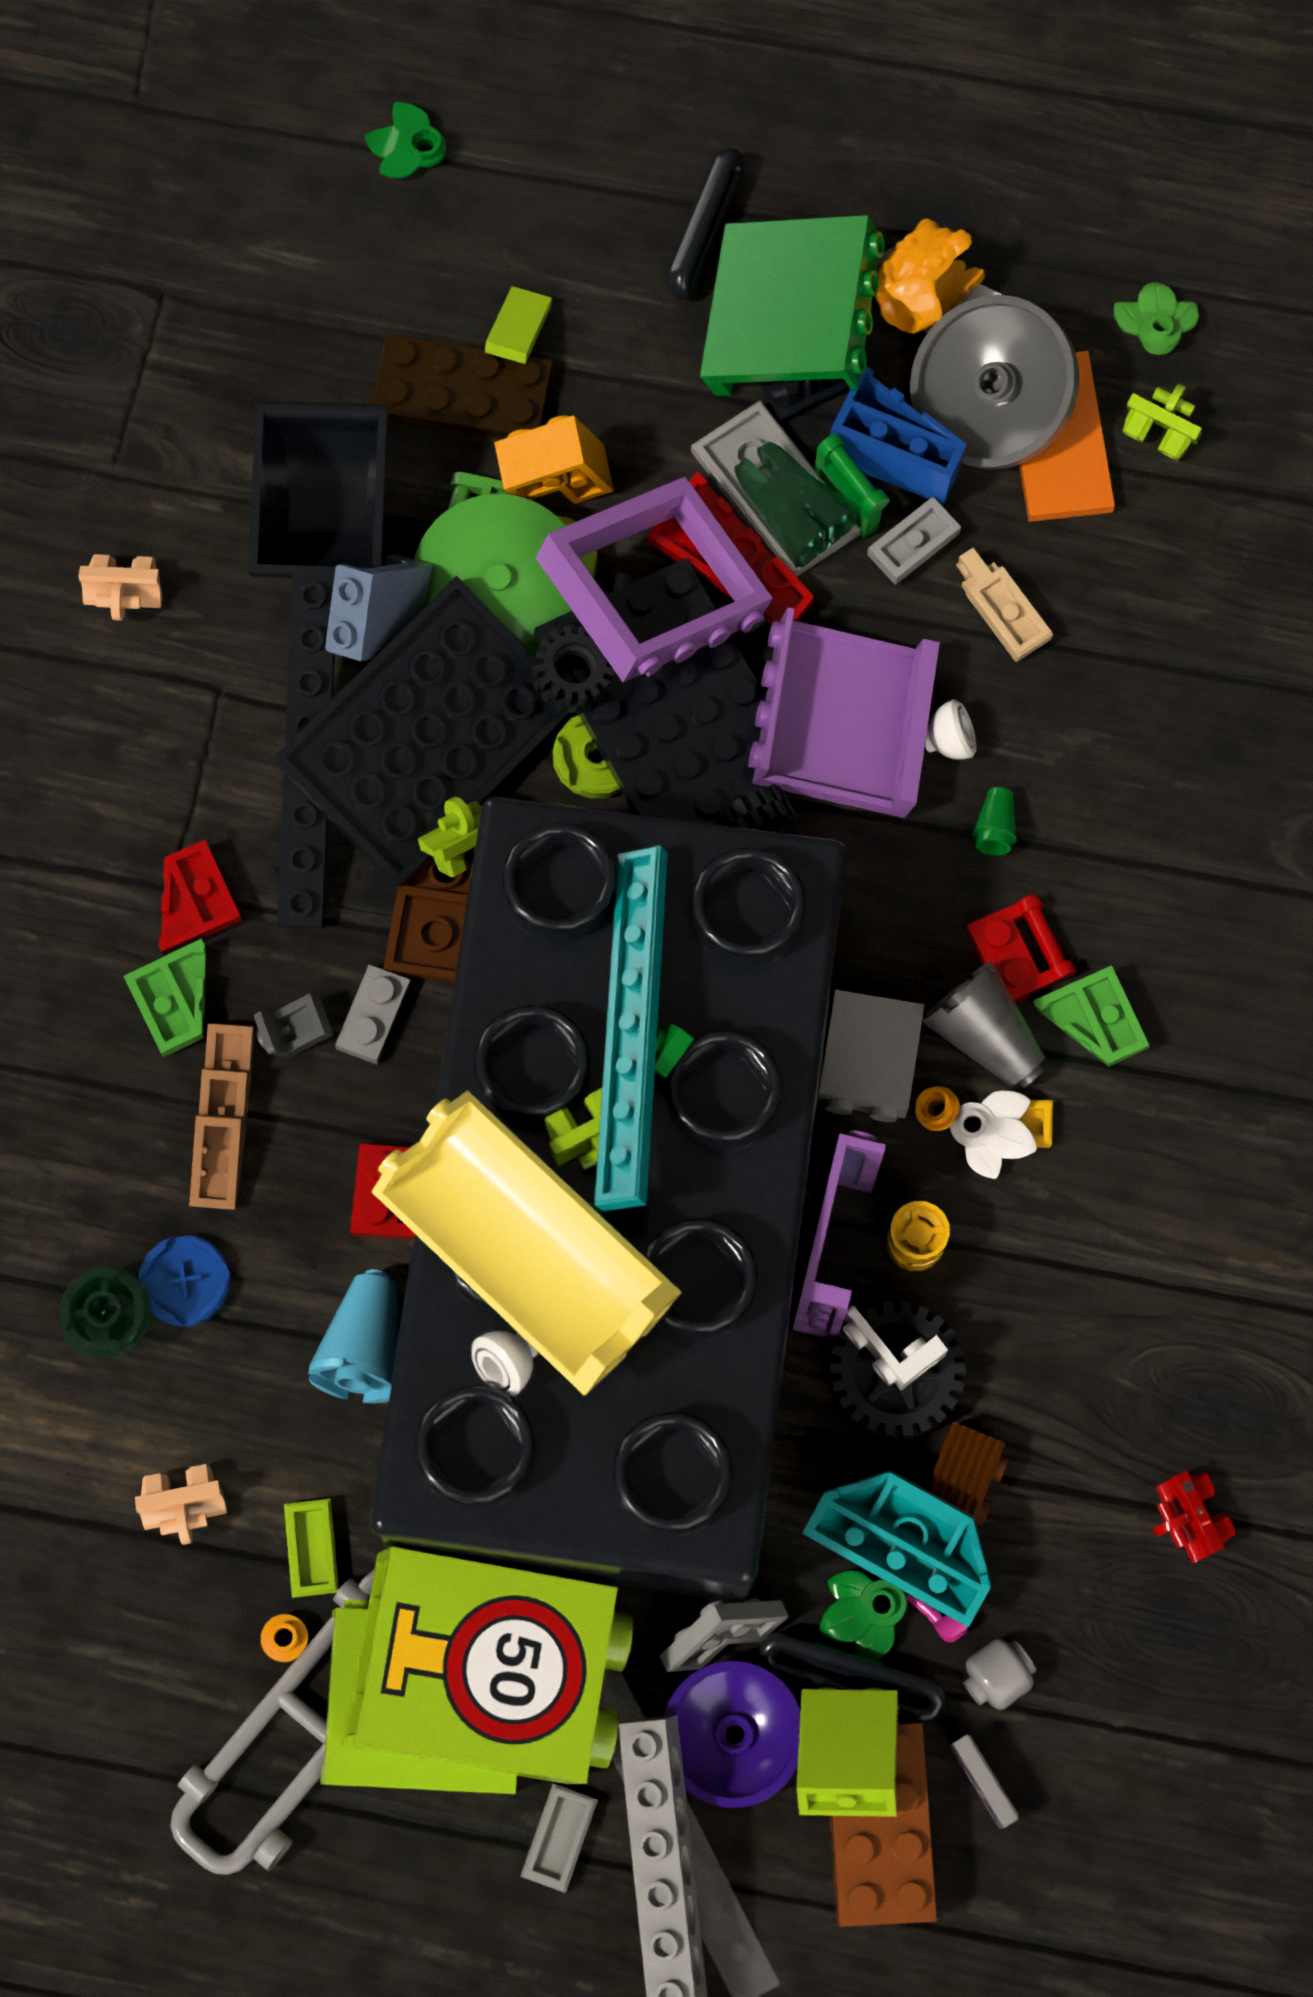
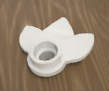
M1003 1090L991 1093L981 1104L970 1102L960 1106L959 1116L954 1124L950 1126L955 1140L965 1146L967 1163L976 1173L996 1179L1001 1170L1002 1158L1020 1159L1037 1150V1145L1031 1132L1019 1121L1030 1105L1028 1097L1014 1091ZM977 1117L980 1119L981 1127L977 1132L971 1133L965 1130L964 1122L967 1118Z

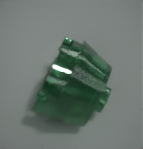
M98 1267L82 1273L69 1284L59 1305V1323L66 1340L79 1352L95 1358H111L132 1349L146 1333L151 1318L150 1298L143 1284L131 1273L116 1267Z

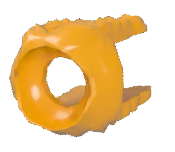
M926 218L920 221L915 230L908 234L904 240L897 242L895 250L888 254L887 259L877 270L879 288L875 297L879 304L881 316L888 324L894 325L901 331L908 333L930 330L942 316L960 305L963 300L969 297L970 292L981 284L985 276L983 269L973 267L966 271L964 261H954L972 243L971 235L965 230L960 229L956 232H951L947 227L938 228L939 225L935 221Z

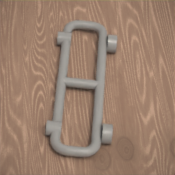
M374 1570L366 1575L359 1584L350 1578L342 1585L333 1598V1601L340 1606L339 1608H344V1600L369 1601ZM333 1617L327 1621L307 1645L303 1653L292 1663L208 1766L203 1770L199 1765L195 1764L178 1784V1787L185 1793L179 1799L172 1812L171 1829L173 1837L181 1849L203 1868L214 1874L229 1875L238 1872L253 1859L269 1871L279 1862L293 1843V1840L282 1832L279 1827L321 1777V1765H324L327 1721L293 1692L332 1646ZM281 1707L321 1741L323 1745L232 1854L220 1855L194 1834L189 1824L190 1817L198 1806L204 1803L213 1793L218 1782Z

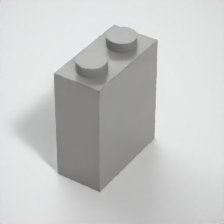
M835 990L816 1104L826 1105V1111L841 1115L852 1114V1110L869 1112L870 1118L883 1122H895L897 1117L905 1118L909 1108L925 1004Z

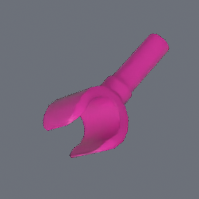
M908 1594L907 1600L929 1618L928 1620L933 1623L939 1636L945 1642H954L967 1633V1626L947 1615L942 1617L937 1609Z

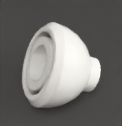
M955 699L948 701L933 714L927 727L925 747L929 753L937 751L945 757L964 760L973 758L977 747L975 733L970 717L961 702Z
M493 1331L483 1334L473 1341L472 1360L480 1377L490 1388L499 1390L511 1397L517 1395L525 1387L533 1369L532 1358L538 1354V1351L521 1334Z

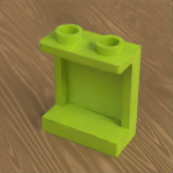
M831 1687L802 1689L797 1771L799 1815L897 1816L896 1759L897 1726L899 1724L897 1690H883L880 1688L837 1690Z

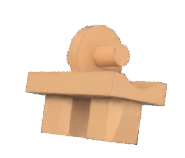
M94 554L89 566H80L78 576L82 584L83 604L111 608L112 620L122 621L125 615V608H161L163 597L159 570L156 569V562L153 557L137 556L136 559H133L131 568L117 567L116 559L110 555Z
M208 1464L193 1466L186 1470V1487L171 1489L170 1480L166 1474L158 1473L143 1477L141 1496L135 1497V1504L145 1530L160 1527L161 1535L178 1532L181 1544L185 1545L192 1543L191 1529L208 1526L207 1517L227 1514L226 1500L219 1481H215Z

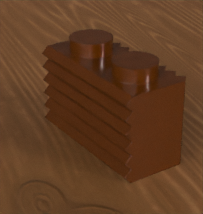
M953 1422L944 1440L926 1490L974 1516L976 1525L982 1527L992 1504V1500L984 1498L991 1481L999 1484L1009 1457L1001 1455L1005 1443L970 1429L967 1426Z

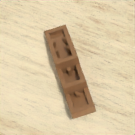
M208 1023L205 1068L202 1069L199 1115H196L189 1206L236 1209L247 1123L255 1026Z

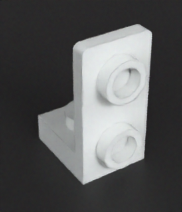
M851 1306L846 1312L844 1320L847 1324L843 1327V1330L858 1349L865 1346L876 1359L872 1366L879 1377L888 1386L895 1383L901 1391L943 1359L948 1351L937 1335L927 1343L920 1337L900 1353L904 1361L899 1363L854 1306Z

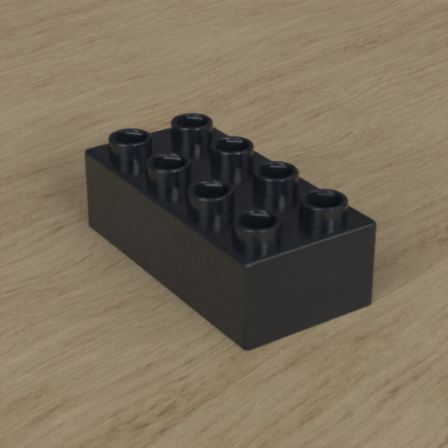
M500 796L490 797L483 803L435 1106L445 1098L452 1102L466 1091H469L629 1243H633L641 1254L682 1293L644 1337L641 1336L626 1352L627 1356L585 1396L538 1352L532 1358L533 1369L529 1381L517 1395L510 1397L499 1390L490 1388L480 1377L472 1360V1343L481 1335L493 1331H507L513 1334L518 1332L415 1234L370 1517L372 1531L385 1549L396 1547L611 1586L623 1590L710 1602L724 1600L726 1603H743L749 1598L758 1572L847 863V850L841 842L824 838ZM661 846L668 853L658 1018L681 1028L694 1039L667 1078L654 1073L647 1204L602 1211L595 1206L597 1164L584 1171L578 1160L580 1156L558 1167L551 1155L549 1145L551 1141L546 1128L545 1118L561 1109L567 1108L578 1127L593 1119L585 1105L584 1099L589 1094L603 1088L618 854Z

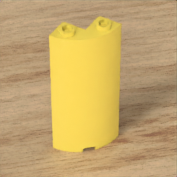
M466 1091L452 1102L445 1098L428 1114L426 1120L430 1125L421 1140L404 1153L396 1149L381 1163L378 1171L382 1176L372 1190V1193L585 1396L627 1356L626 1352L641 1336L644 1337L653 1328L682 1292L469 1091Z

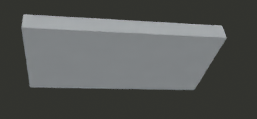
M761 401L750 406L691 445V453L745 523L761 538V543L774 557H778L796 577L860 535V527Z

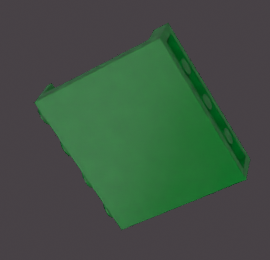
M865 215L725 224L700 373L701 379L715 396H731L733 383L844 379L852 391H858L860 375L865 373L867 366L864 350L866 336L871 334L873 327L870 311L872 297L877 295L879 288L878 275L876 273L878 258H882L885 248L883 234L878 232L870 217Z

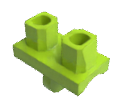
M1178 383L1172 393L1160 387H1157L1152 398L1165 404L1164 409L1133 393L1127 403L1129 413L1126 417L1123 433L1143 443L1153 423L1164 428L1167 432L1158 447V451L1178 461L1191 443L1197 444L1202 434V428L1174 414L1176 410L1190 417L1196 407L1182 399L1186 386Z
M459 797L447 800L444 805L446 816L438 819L439 828L418 838L421 851L433 856L439 871L450 877H455L466 871L468 865L464 852L472 849L474 855L482 805L480 806L478 802L473 801L466 804Z
M602 1088L589 1094L584 1099L585 1105L593 1117L591 1121L578 1127L567 1108L561 1109L545 1118L546 1128L551 1141L549 1142L551 1155L558 1167L580 1156L578 1160L584 1171L597 1164Z

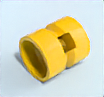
M913 1201L903 1205L895 1213L886 1236V1249L890 1258L899 1267L909 1271H922L932 1267L940 1259L950 1236L949 1222L945 1213L936 1205L926 1201Z

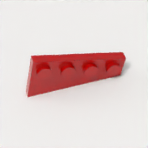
M697 471L689 483L773 598L763 613L764 620L770 624L773 621L780 622L789 607L794 608L793 620L799 622L813 604L814 595L778 557H774L761 543V538L738 519L733 513V508L722 497L719 498L707 485V480ZM675 518L655 525L648 535L649 544L677 562L687 558L696 575L730 596Z

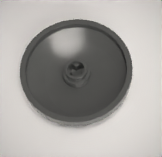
M1008 295L982 296L954 307L942 316L924 337L915 356L911 372L912 407L921 415L926 412L967 444L962 464L989 470L1014 467L1042 453L1058 438L1072 415L1078 396L1079 367L1076 352L1069 336L1060 323L1048 312L1018 297Z

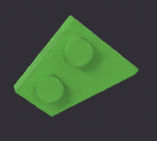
M1112 965L1033 1000L1038 1012L1108 1067L1150 1049V1045Z

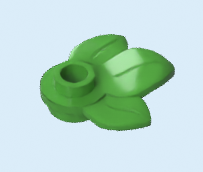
M1152 282L1144 286L1139 294L1138 302H1116L1113 310L1119 327L1124 332L1139 336L1144 349L1155 355H1164L1171 352L1179 343L1181 334L1194 328L1199 317L1198 307L1195 302L1177 303L1171 288L1159 282Z

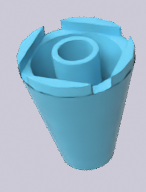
M371 1269L365 1271V1274L354 1277L309 1365V1381L321 1391L348 1400L349 1392L364 1394L362 1403L389 1402L399 1338V1287L391 1280L392 1277L388 1273Z

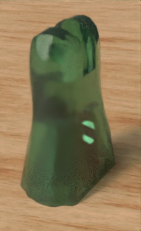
M767 441L757 448V454L772 477L767 479L756 465L747 458L742 459L734 466V472L740 486L762 515L778 544L794 567L802 568L848 534L857 522L859 513L836 492L803 468L787 451L777 444Z

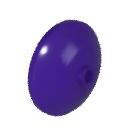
M719 1662L701 1668L690 1675L673 1693L666 1707L664 1717L675 1715L678 1717L685 1789L702 1801L720 1807H747L758 1804L775 1795L794 1775L798 1767L801 1710L793 1693L773 1673L747 1662ZM734 1725H738L744 1730V1739L739 1744H732L727 1737L729 1728Z

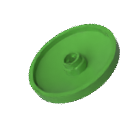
M480 495L454 505L440 515L429 527L420 541L414 560L432 565L427 604L454 577L458 576L519 642L536 657L539 644L533 635L535 627L572 611L536 560V556L548 533L563 528L566 525L544 506L516 495ZM582 556L579 557L581 562L584 564Z

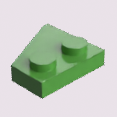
M202 938L124 975L125 981L163 1058L204 1038L207 949Z

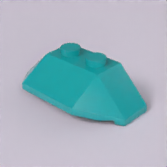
M892 1470L825 1491L802 1533L968 1628L992 1586L974 1516Z

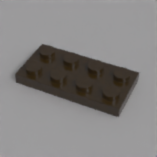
M386 334L371 404L388 405V421L505 439L516 430H532L542 426L553 370V360L529 356L526 364L485 353V349Z

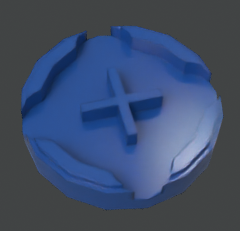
M183 1235L184 1237L173 1239L171 1237L161 1241L147 1253L139 1269V1290L144 1305L158 1320L174 1327H193L209 1321L222 1309L230 1293L231 1274L224 1256L212 1243L197 1236Z

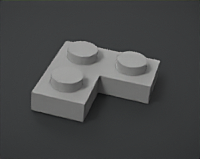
M753 1598L743 1603H726L724 1600L716 1601L701 1610V1617L694 1624L681 1630L674 1636V1642L660 1655V1658L667 1672L700 1670L728 1644L762 1642L789 1616L781 1600L760 1601L758 1598Z

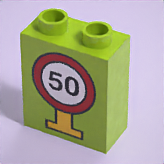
M390 1547L377 1554L343 1746L564 1784H587L589 1766L606 1769L613 1756L618 1729L616 1710L599 1708L605 1669L621 1672L627 1663L633 1635L632 1615L614 1611L618 1589L616 1587Z

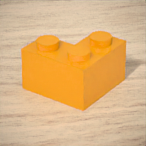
M574 415L554 417L544 426L532 430H516L510 433L508 438L494 442L503 488L510 495L532 500L560 490L569 500L576 504L614 491L604 444Z

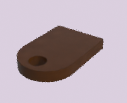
M429 855L398 886L383 970L403 977L454 984L473 865L471 858L465 855L468 865L466 871L460 873L454 881L442 883L434 877L437 865L434 857Z

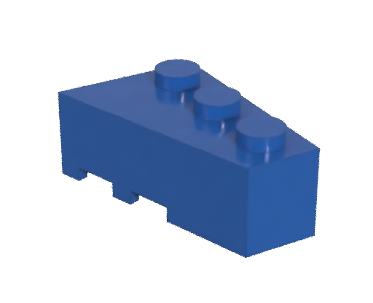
M866 366L865 373L860 375L858 391L850 390L831 428L830 435L838 433L846 444L845 451L863 473L928 500L934 497L941 505H944L959 473L967 444L926 412L922 415L903 401L904 395L895 388L889 390L873 377L874 371Z

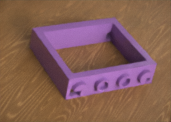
M686 477L548 533L536 556L538 563L623 683L643 674L649 677L656 673L663 664L672 660L676 663L683 662L703 646L716 647L734 632L742 630L743 633L749 632L754 624L764 620L763 613L773 599ZM675 518L735 602L639 644L579 557L666 520Z

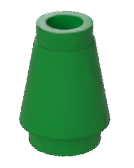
M993 787L987 792V797L972 835L976 841L975 846L977 850L991 856L1006 855L1010 852L1011 846L1016 843L1014 794L1011 790L1003 787Z

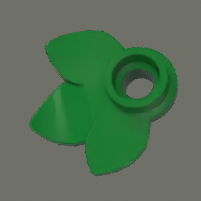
M395 102L393 105L394 126L377 129L366 133L364 136L371 152L383 159L380 165V174L389 178H405L412 175L419 167L435 166L442 161L446 154L445 139L439 131L430 126L426 112L404 102ZM423 146H430L433 148L430 151L426 152L419 151V149Z
M844 1571L828 1580V1585L833 1596L838 1601L832 1604L824 1613L819 1629L820 1634L837 1642L854 1641L857 1654L875 1660L881 1659L894 1645L895 1624L906 1613L907 1597L905 1592L884 1579L873 1581L860 1571ZM885 1595L890 1599L891 1608L888 1612L883 1613L876 1608L875 1600L877 1596Z

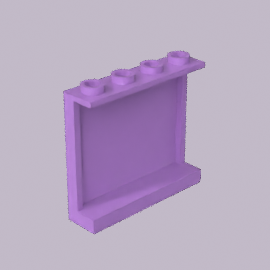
M788 607L780 622L773 621L769 633L768 646L773 647L774 652L772 661L766 662L762 675L761 685L768 689L766 701H760L755 718V726L761 728L759 742H753L749 755L748 766L755 768L752 784L767 787L771 784H776V786L780 785L783 791L905 818L917 802L940 642L922 639L916 649L794 621V608Z

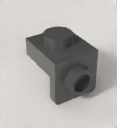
M309 993L275 1012L261 1010L254 1014L258 1027L256 1030L258 1041L269 1055L293 1057L334 1035L319 994Z

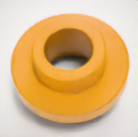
M935 1086L928 1088L917 1098L915 1107L916 1117L929 1130H945L953 1125L959 1116V1099L955 1093L946 1087ZM939 1104H945L942 1113L934 1116L935 1107Z
M277 1615L271 1618L263 1627L261 1633L262 1648L275 1661L291 1662L296 1660L308 1645L307 1628L300 1619L293 1615ZM282 1629L290 1630L293 1635L292 1642L285 1647L278 1646L276 1643V1635Z

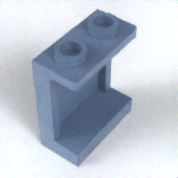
M400 555L386 556L385 566L360 569L346 564L337 565L325 649L328 652L358 661L373 659L427 605L432 565Z

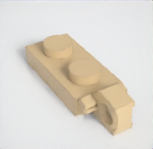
M974 548L959 556L956 566L966 579L961 584L966 592V596L1015 662H1018L1051 640L1053 636L1052 631L1003 566L999 568L994 562L987 566Z

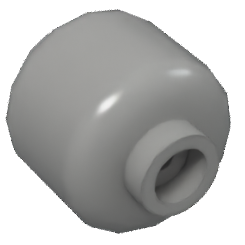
M997 1638L967 1659L966 1671L970 1678L963 1683L979 1706L987 1701L995 1709L1003 1710L1032 1689V1674L1036 1672V1668L1017 1641L1013 1640L1008 1643L1003 1639Z

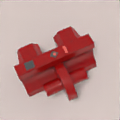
M1184 1471L1155 1487L1162 1500V1504H1159L1157 1508L1164 1523L1153 1528L1156 1537L1170 1533L1177 1549L1184 1546L1192 1564L1225 1548L1223 1543L1235 1535L1236 1531L1229 1516L1221 1513L1210 1518L1203 1501L1215 1495V1488L1207 1473L1189 1475L1187 1471Z

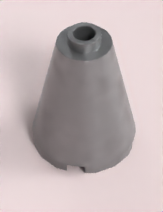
M989 961L971 974L974 977L973 980L969 979L963 984L960 983L929 1011L928 1016L923 1021L929 1028L1012 1087L1019 1082L1023 1087H1026L1044 1071L1039 1064L1045 1057L998 969Z

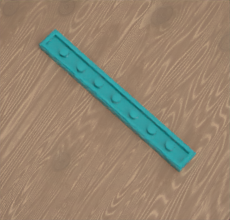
M661 846L618 854L595 1206L602 1211L647 1204L668 853Z

